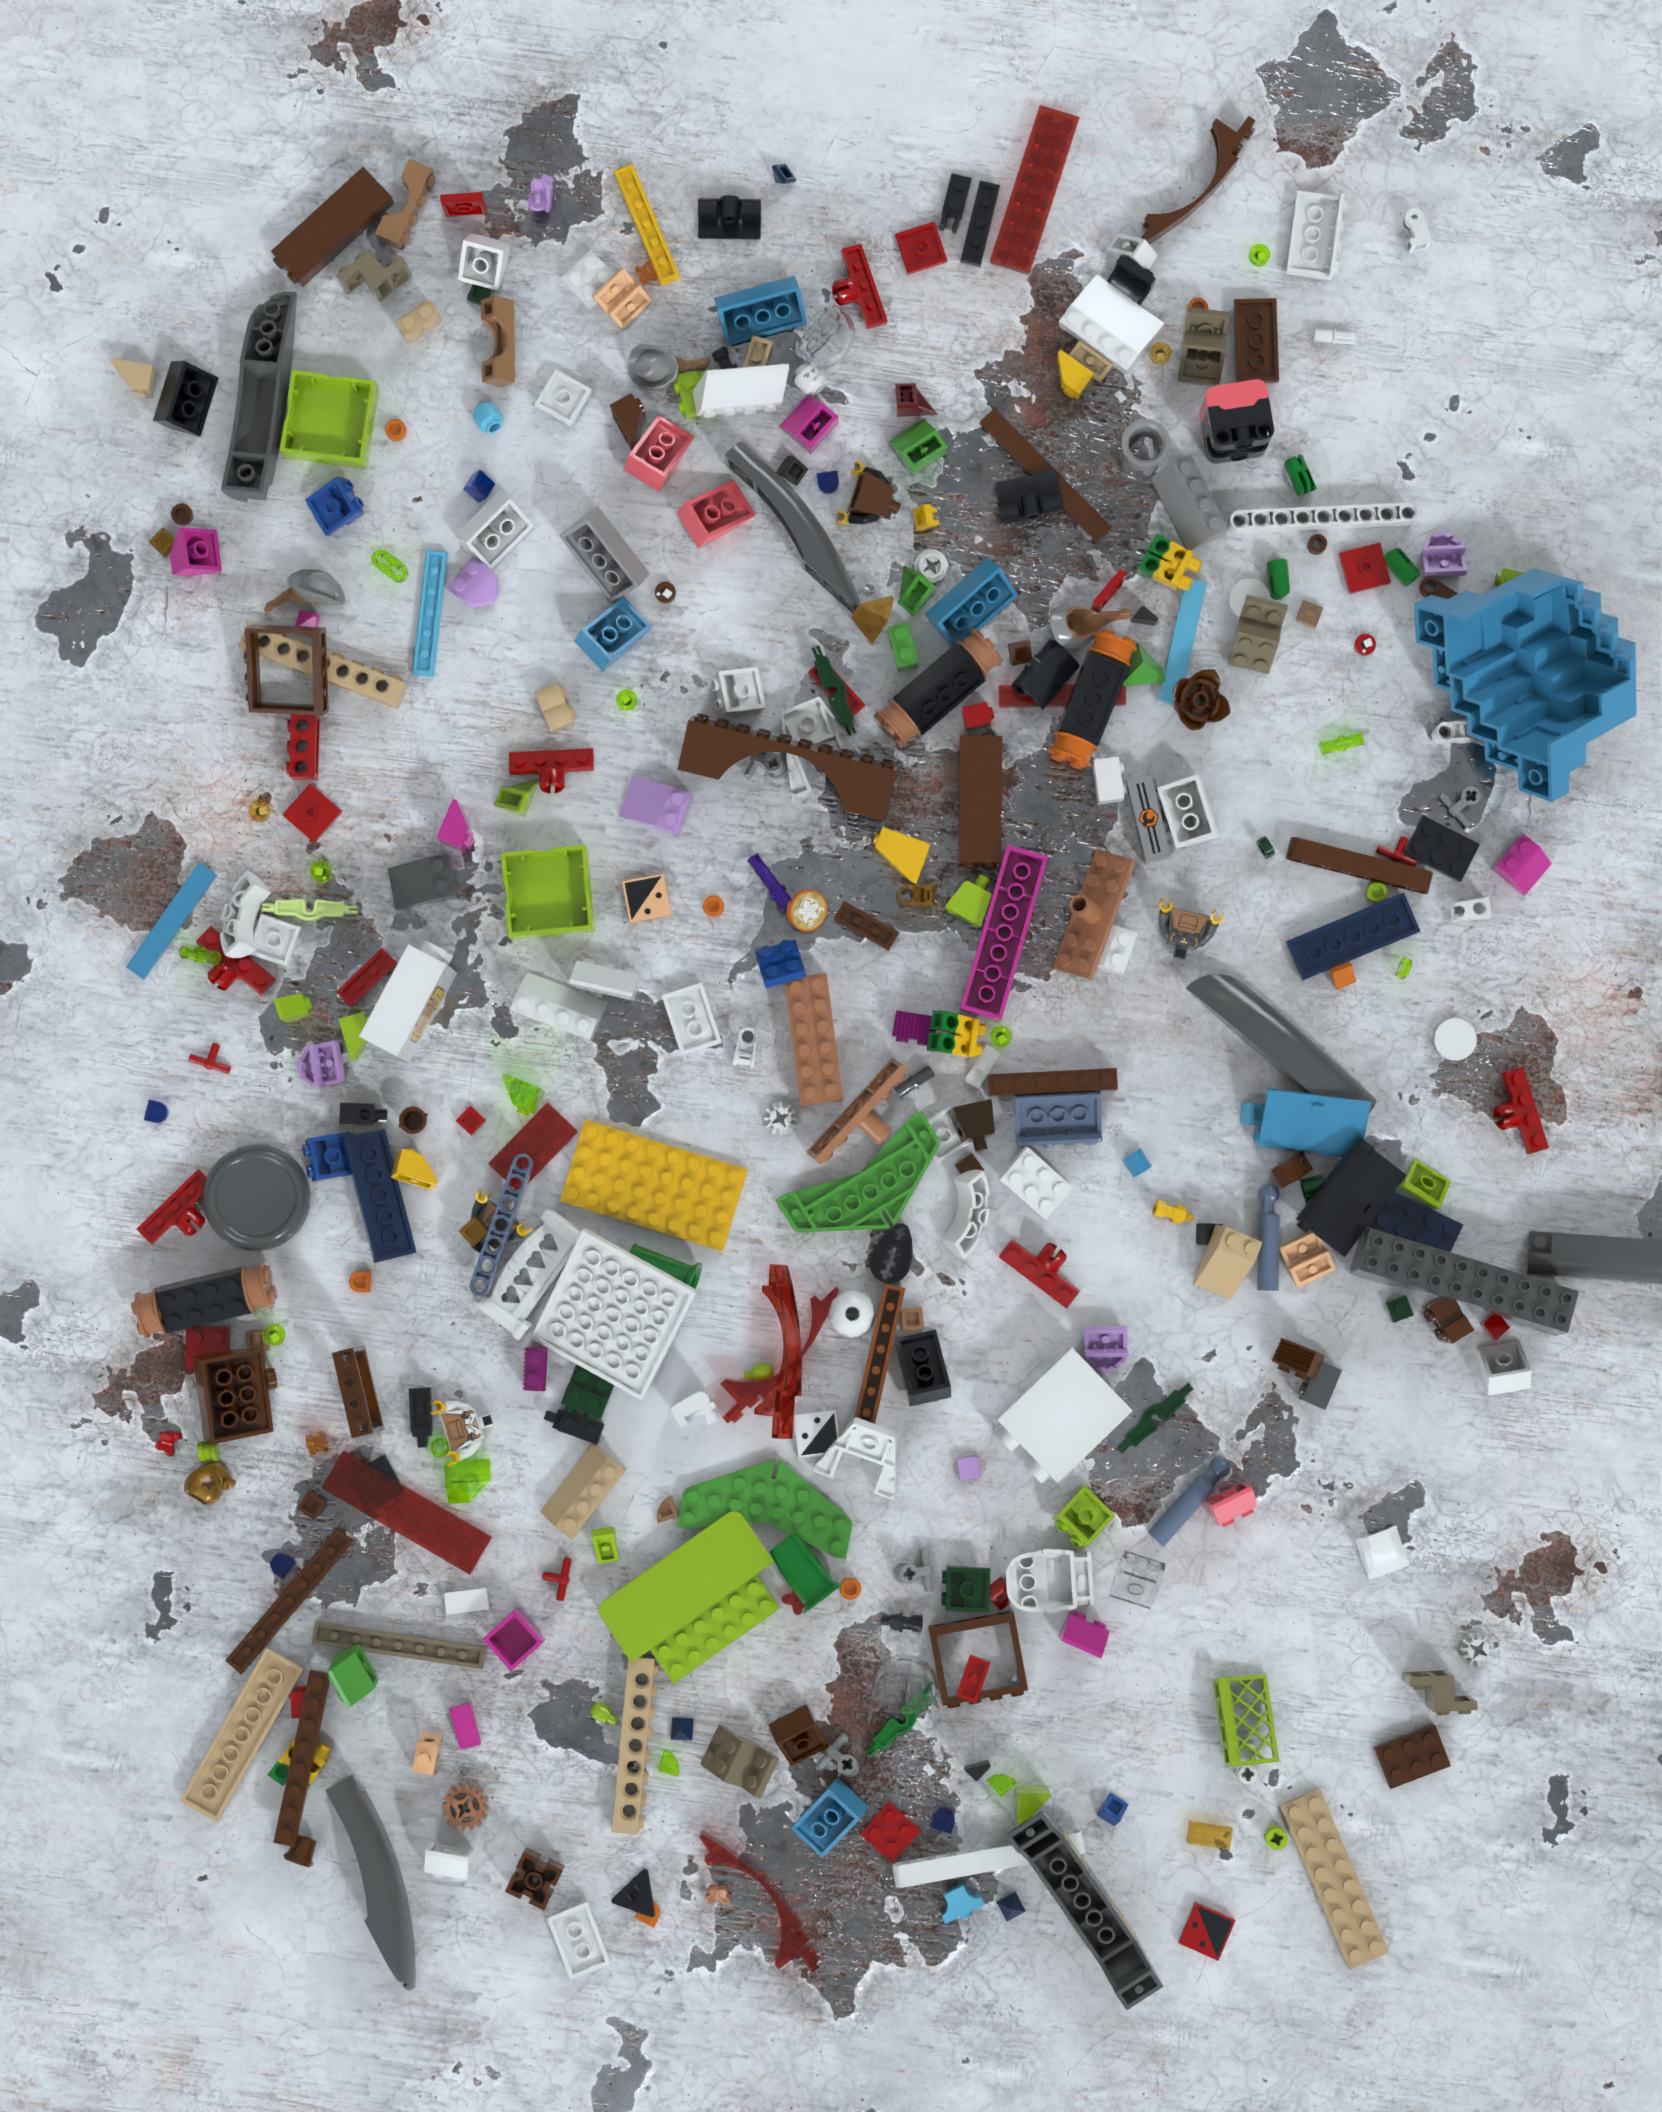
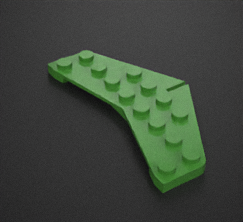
M920 1110L908 1119L860 1173L782 1195L775 1201L791 1227L800 1233L888 1229L890 1226L882 1215L881 1210H885L895 1226L937 1152L940 1141Z
M774 1458L687 1487L683 1492L677 1527L685 1529L708 1527L728 1512L736 1511L743 1515L747 1523L766 1522L790 1535L795 1533L802 1541L835 1558L846 1559L852 1529L851 1519L780 1459L776 1479L771 1478L775 1462Z

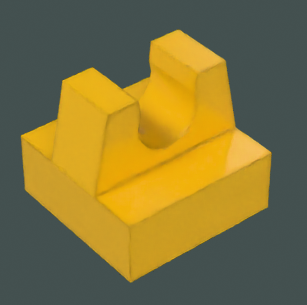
M924 504L913 510L916 531H924L939 525V520L933 519V514L937 513V508L931 507V504Z

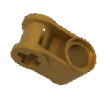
M931 884L903 885L897 892V901L903 906L937 907V903H935V890L938 889V886ZM904 890L910 891L912 899L909 901L902 899L901 892Z

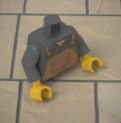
M1163 898L1159 900L1161 909L1159 911L1158 926L1162 937L1167 939L1166 943L1175 946L1173 957L1185 960L1188 949L1196 950L1198 947H1203L1213 938L1219 923L1224 918V912L1221 917L1214 915L1216 909L1212 911L1210 920V916L1173 908L1171 898L1168 905H1163Z
M481 1188L475 1195L476 1200L472 1208L471 1219L476 1217L489 1230L497 1205L488 1200L491 1196L490 1192L486 1196L482 1195L483 1188ZM502 1218L497 1221L496 1226L498 1230L503 1231L507 1228V1221ZM516 1220L514 1221L505 1249L517 1245L525 1235L533 1230L532 1227L528 1230L524 1228L526 1221L520 1224ZM486 1236L472 1248L481 1253ZM497 1239L491 1240L489 1245L492 1248H500V1242Z

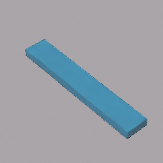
M197 864L126 968L145 980L218 875L202 864Z

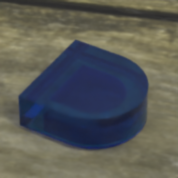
M837 471L816 473L818 488L822 493L832 494L838 489L839 479Z
M149 1100L144 1120L154 1123L164 1122L169 1115L168 1107L164 1103Z
M279 1553L271 1559L270 1567L277 1576L285 1579L297 1561L288 1554Z
M947 1808L938 1809L933 1816L930 1827L951 1834L955 1824L953 1812Z

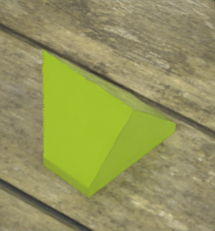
M539 778L508 787L501 786L494 806L525 817Z

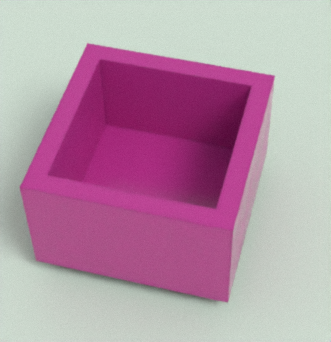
M518 1607L483 1638L484 1642L510 1671L515 1669L546 1640Z

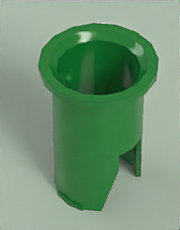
M636 1243L633 1244L629 1253L694 1289L697 1288L702 1271L701 1263L697 1262L696 1265L692 1266L638 1246Z
M792 1533L769 1551L780 1573L802 1602L803 1614L843 1585L842 1582L838 1583L832 1579L818 1558L795 1533Z

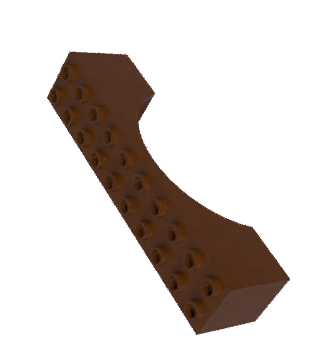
M697 713V716L693 715L688 720L677 770L719 780L732 765L748 756L763 752L790 753L810 761L828 776L839 794L843 811L885 821L899 768L898 765H895V761L883 759V761L874 760V756L869 754H862V756L853 755L854 751L848 749H841V751L833 750V746L828 744L816 746L812 745L813 741L801 738L800 741L792 740V736L787 734L771 735L770 730L759 728V731L751 730V726L738 723V726L731 725L730 721L718 718L717 721L709 719L710 716Z

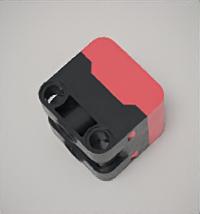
M1255 379L1217 385L1207 390L1199 411L1207 459L1213 464L1256 458L1265 454L1274 433L1273 418L1265 382ZM1212 449H1213V451H1214L1215 453H1217V454L1222 453V454H1221V455H1215V454L1212 453Z

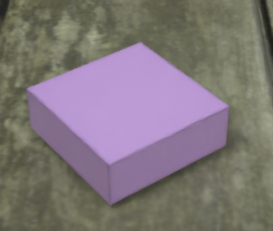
M978 1456L957 1459L960 1481L981 1478Z

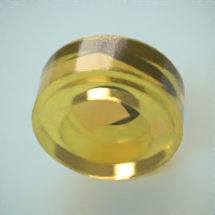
M1164 342L1155 343L1150 350L1151 360L1159 365L1169 361L1171 356L1170 346Z
M256 800L250 805L249 814L255 821L264 822L269 819L271 808L265 801Z

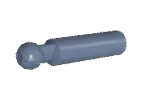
M1264 1184L1258 1193L1259 1199L1263 1202V1213L1258 1215V1240L1263 1243L1258 1253L1257 1290L1279 1291L1280 1215L1274 1211L1275 1202L1279 1199L1280 1193L1274 1184Z
M1222 1456L1214 1458L1208 1470L1202 1476L1195 1478L1148 1533L1164 1547L1214 1491L1213 1486L1220 1478L1229 1474L1231 1469L1230 1462Z

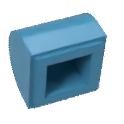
M1141 1148L1123 1159L1133 1178L1152 1167Z

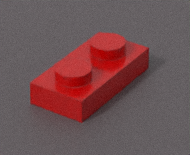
M971 1654L969 1655L956 1697L977 1704L991 1663L990 1661Z

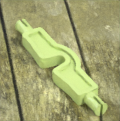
M304 899L276 900L275 904L262 903V912H275L277 916H297L304 921H317L323 917L344 918L345 914L358 915V906H345L344 902L317 899L314 902L313 911L307 912Z

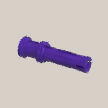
M756 853L747 862L770 891L769 897L776 901L781 908L780 912L783 914L787 912L788 902L792 898L787 893L786 886L780 885L762 858Z

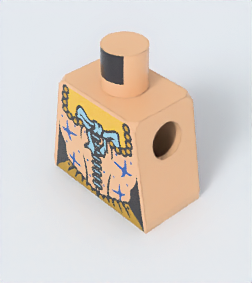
M427 1731L421 1732L416 1743L412 1772L437 1776L444 1734Z

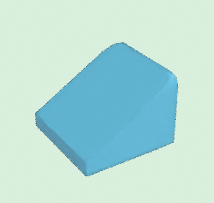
M1241 1103L1240 1124L1261 1125L1265 1104Z

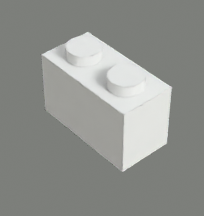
M1119 756L1093 760L1092 768L1097 804L1123 802L1124 796L1127 795V785L1122 783L1121 775H1124L1125 771L1123 762L1119 761Z

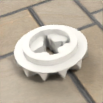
M930 549L918 555L915 560L914 569L933 584L934 582L941 581L947 574L948 562L941 552ZM926 560L931 564L937 563L935 573L932 570L925 571L928 567Z
M785 1102L771 1104L764 1114V1124L767 1130L777 1136L791 1133L798 1122L796 1110ZM776 1111L781 1115L789 1113L787 1118L784 1119L786 1127L783 1124L781 1125L780 1122L772 1124L777 1118Z
M1473 1632L1463 1638L1460 1644V1654L1468 1665L1478 1668L1486 1666L1493 1660L1494 1644L1486 1634ZM1481 1644V1650H1483L1485 1655L1478 1653L1474 1656L1475 1651L1470 1645L1478 1647Z

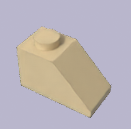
M111 359V363L134 395L146 397V394L153 396L158 372L153 365Z

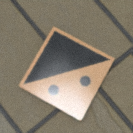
M664 873L622 881L630 924L672 916Z

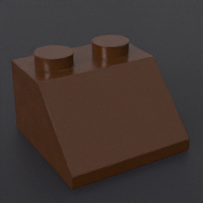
M631 393L609 406L613 419L632 451L639 442L644 426L643 416L646 414L640 399H635Z
M807 1704L768 1724L777 1746L791 1767L829 1746Z

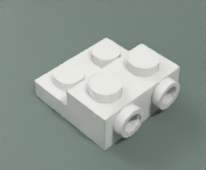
M758 667L718 671L713 675L711 688L717 693L718 699L715 700V708L718 712L720 711L721 717L766 708Z

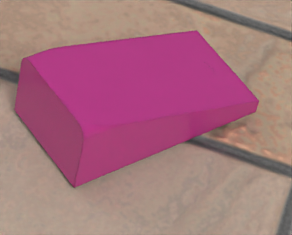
M472 1702L451 1706L449 1711L460 1750L481 1745Z

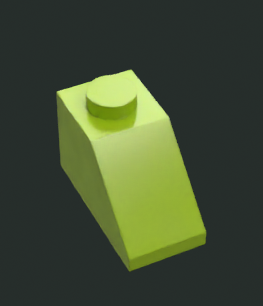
M302 993L273 999L280 1020L286 1023L312 1015L310 1009H313L312 1002L309 997Z
M365 1012L338 1019L348 1054L352 1061L359 1059L368 1042L359 1037L370 1017Z

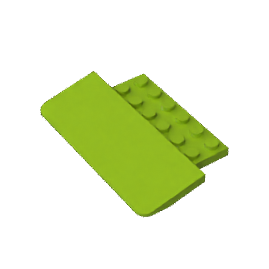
M730 1511L603 1600L598 1607V1612L631 1663L650 1650L672 1683L675 1684L780 1609L757 1575L774 1563V1560L743 1515L736 1511Z

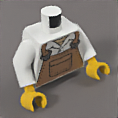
M434 1401L430 1405L435 1404L437 1411H433L431 1414L440 1413L451 1451L444 1458L448 1456L452 1458L453 1462L447 1465L451 1467L458 1461L471 1457L482 1445V1439L485 1438L483 1429L494 1426L491 1413L479 1417L477 1409H473L467 1403L460 1401Z

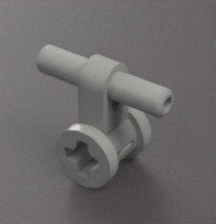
M766 752L758 753L751 756V763L744 776L751 779L757 767L760 766L768 771L772 779L779 780L786 775L787 767L777 754H770L766 757L764 756Z
M1474 785L1466 787L1462 791V799L1457 803L1446 792L1439 795V798L1449 808L1450 814L1453 817L1456 816L1468 828L1472 821L1462 810L1467 805L1479 803L1482 799V791ZM1468 790L1470 792H1477V794L1475 795L1476 800L1467 799V797L1469 796Z
M921 1548L919 1549L921 1566L916 1567L912 1564L900 1563L894 1568L893 1576L896 1581L906 1584H912L918 1579V1576H923L924 1591L932 1592V1565L929 1564L928 1549Z
M841 1733L832 1746L829 1745L826 1748V1753L816 1764L817 1769L823 1771L833 1758L838 1762V1769L844 1776L853 1777L858 1773L860 1768L858 1761L852 1755H842L839 1752L840 1748L848 1740L847 1735ZM846 1762L851 1763L853 1766L851 1770L846 1769L844 1765Z

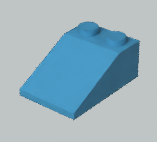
M623 596L582 628L574 642L603 672L638 642L652 626Z
M837 1777L795 1822L791 1829L823 1858L862 1818L869 1806Z

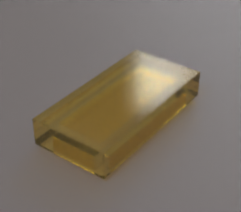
M1189 1820L1186 1843L1230 1850L1233 1828Z

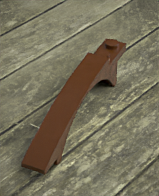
M1248 116L1237 132L1217 118L1214 120L1210 132L1216 147L1217 165L1210 185L1200 197L1184 208L1169 213L1147 214L1143 223V227L1147 230L1141 239H1145L1148 244L1155 242L1186 220L1213 195L1236 167L1239 159L1237 156L1243 148L1241 144L1245 139L1249 140L1255 131L1253 126L1256 120Z

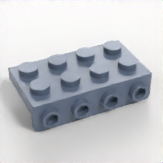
M1081 1091L1015 1095L1017 1146L1023 1148L1025 1146L1031 1148L1038 1145L1052 1147L1058 1144L1074 1146L1078 1143L1095 1145L1098 1142H1102L1101 1092Z

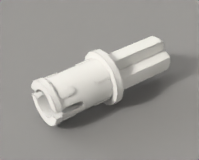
M1315 328L1313 333V342L1332 343V345H1335V343L1354 344L1356 340L1355 332L1336 331V328H1333V330Z

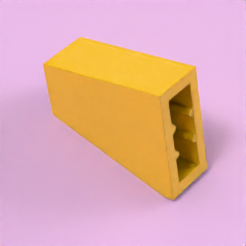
M882 827L881 832H876L873 843L876 844L875 850L911 885H917L931 844Z

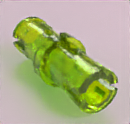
M1362 732L1344 737L1339 735L1336 739L1320 742L1319 747L1322 755L1336 751L1344 752L1348 748L1364 745V738Z
M183 945L179 950V956L182 959L194 960L195 963L199 964L210 963L217 965L221 960V955L218 951L206 950L204 947L194 948Z

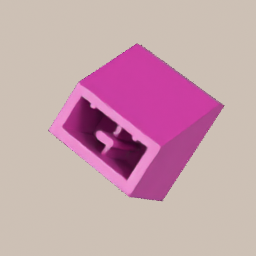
M807 395L779 427L808 453L812 454L839 424V417L825 404Z

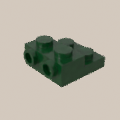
M576 1364L560 1404L565 1405L564 1410L575 1414L578 1410L585 1413L584 1418L596 1421L597 1418L602 1419L614 1385Z
M946 1566V1570H942V1583L946 1584V1592L941 1593V1605H945L946 1611L989 1612L990 1568Z

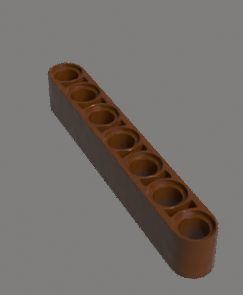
M1295 837L1290 838L1286 859L1289 861L1373 882H1381L1385 885L1428 894L1433 872L1426 869Z

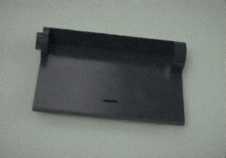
M1357 1136L1296 1217L1298 1221L1297 1226L1306 1233L1308 1230L1345 1257L1406 1177V1174L1376 1152L1375 1148L1368 1142Z

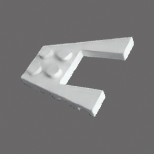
M820 697L780 712L783 734L792 736V740L800 741L801 738L813 741L812 745L836 737L840 749L854 751L853 755L862 756L860 750L852 742ZM786 753L792 799L812 792L799 757Z
M855 1417L815 1463L813 1472L833 1478L842 1452L850 1453L883 1465L873 1493L894 1500L896 1494L897 1432Z

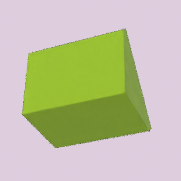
M1415 1158L1405 1173L1406 1177L1398 1187L1430 1208L1439 1209L1451 1181Z
M1015 1786V1818L1018 1825L1031 1818L1051 1797V1793L1046 1786Z

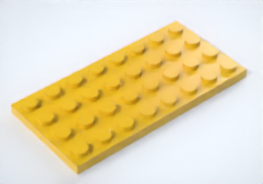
M585 1120L560 1201L723 1251L748 1169Z

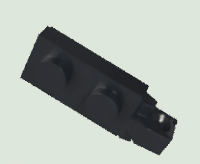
M431 1387L409 1389L410 1431L412 1432V1437H417L418 1448L428 1447V1436H432Z
M560 1409L557 1414L547 1410L544 1416V1420L554 1423L552 1428L557 1429V1431L598 1445L605 1425L604 1423L584 1418V1416Z

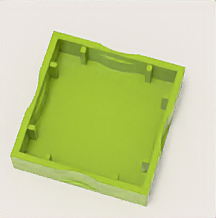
M292 370L288 393V412L283 425L279 451L286 459L367 469L379 392L376 381L352 377H330L322 373Z
M586 845L555 847L544 851L522 850L501 852L503 883L507 895L505 907L508 937L511 940L595 932L589 856Z

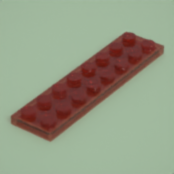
M1039 106L991 255L990 264L1030 275L1080 117L1046 106Z
M345 1450L341 1453L321 1487L469 1575L493 1537Z

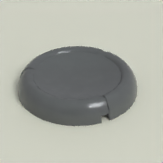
M253 1144L239 1147L232 1152L230 1151L215 1163L205 1180L202 1201L207 1221L221 1239L243 1250L264 1251L286 1243L301 1229L309 1213L311 1192L304 1170L293 1157L276 1147Z

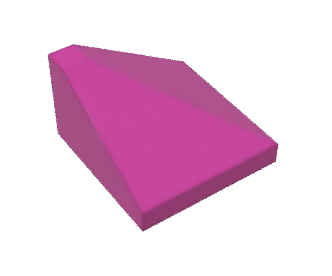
M300 610L295 626L317 627L320 616L318 613Z

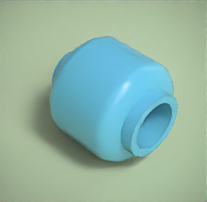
M481 402L473 412V420L482 432L492 434L501 429L504 417L494 402Z

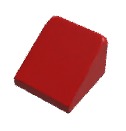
M1492 1313L1480 1323L1493 1341L1498 1340L1510 1328L1502 1316Z
M1002 1577L990 1584V1598L1000 1611L1011 1603L1007 1595L1006 1582Z

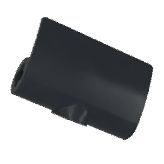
M733 195L721 196L720 199L698 198V239H761V199H739V197Z
M1056 470L995 483L1001 522L1022 518L1024 520H1034L1040 518L1042 514L1064 510Z
M1050 639L1025 665L1024 670L1012 682L1011 686L1020 696L1025 697L1029 694L1041 710H1044L1080 665L1056 640Z

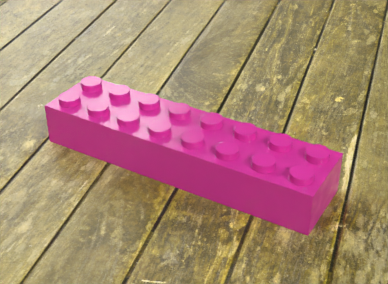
M1007 845L959 1011L1001 1022L1048 856Z

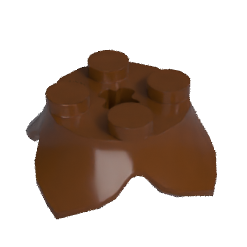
M1213 669L1201 670L1190 678L1180 679L1174 685V710L1178 713L1181 722L1189 730H1200L1204 727L1205 723L1221 721L1231 713L1228 700L1219 693L1220 678ZM1195 697H1199L1200 704L1195 703Z

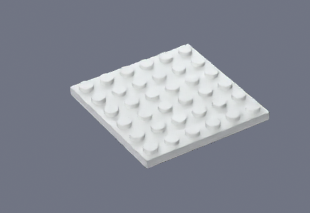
M584 1228L532 1333L531 1339L634 1397L643 1400L698 1290Z

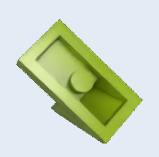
M607 1527L591 1530L598 1564L620 1561L615 1528Z

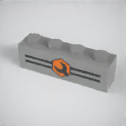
M1149 774L1126 780L1127 796L1144 865L1170 859L1171 853H1173V846L1171 840L1167 841L1168 825L1166 820H1162L1161 812H1163V805L1161 799L1157 800L1158 784L1156 779H1152V775Z

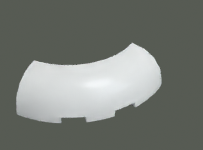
M248 870L232 888L231 892H233L229 904L224 905L221 921H223V932L220 933L221 945L224 954L231 958H242L257 950L253 939L254 923L262 903L271 894L263 881Z
M970 1170L953 1179L958 1192V1208L952 1225L941 1239L954 1255L963 1260L974 1250L980 1241L978 1237L983 1226L987 1225L989 1218L988 1196H990L987 1179L982 1170Z

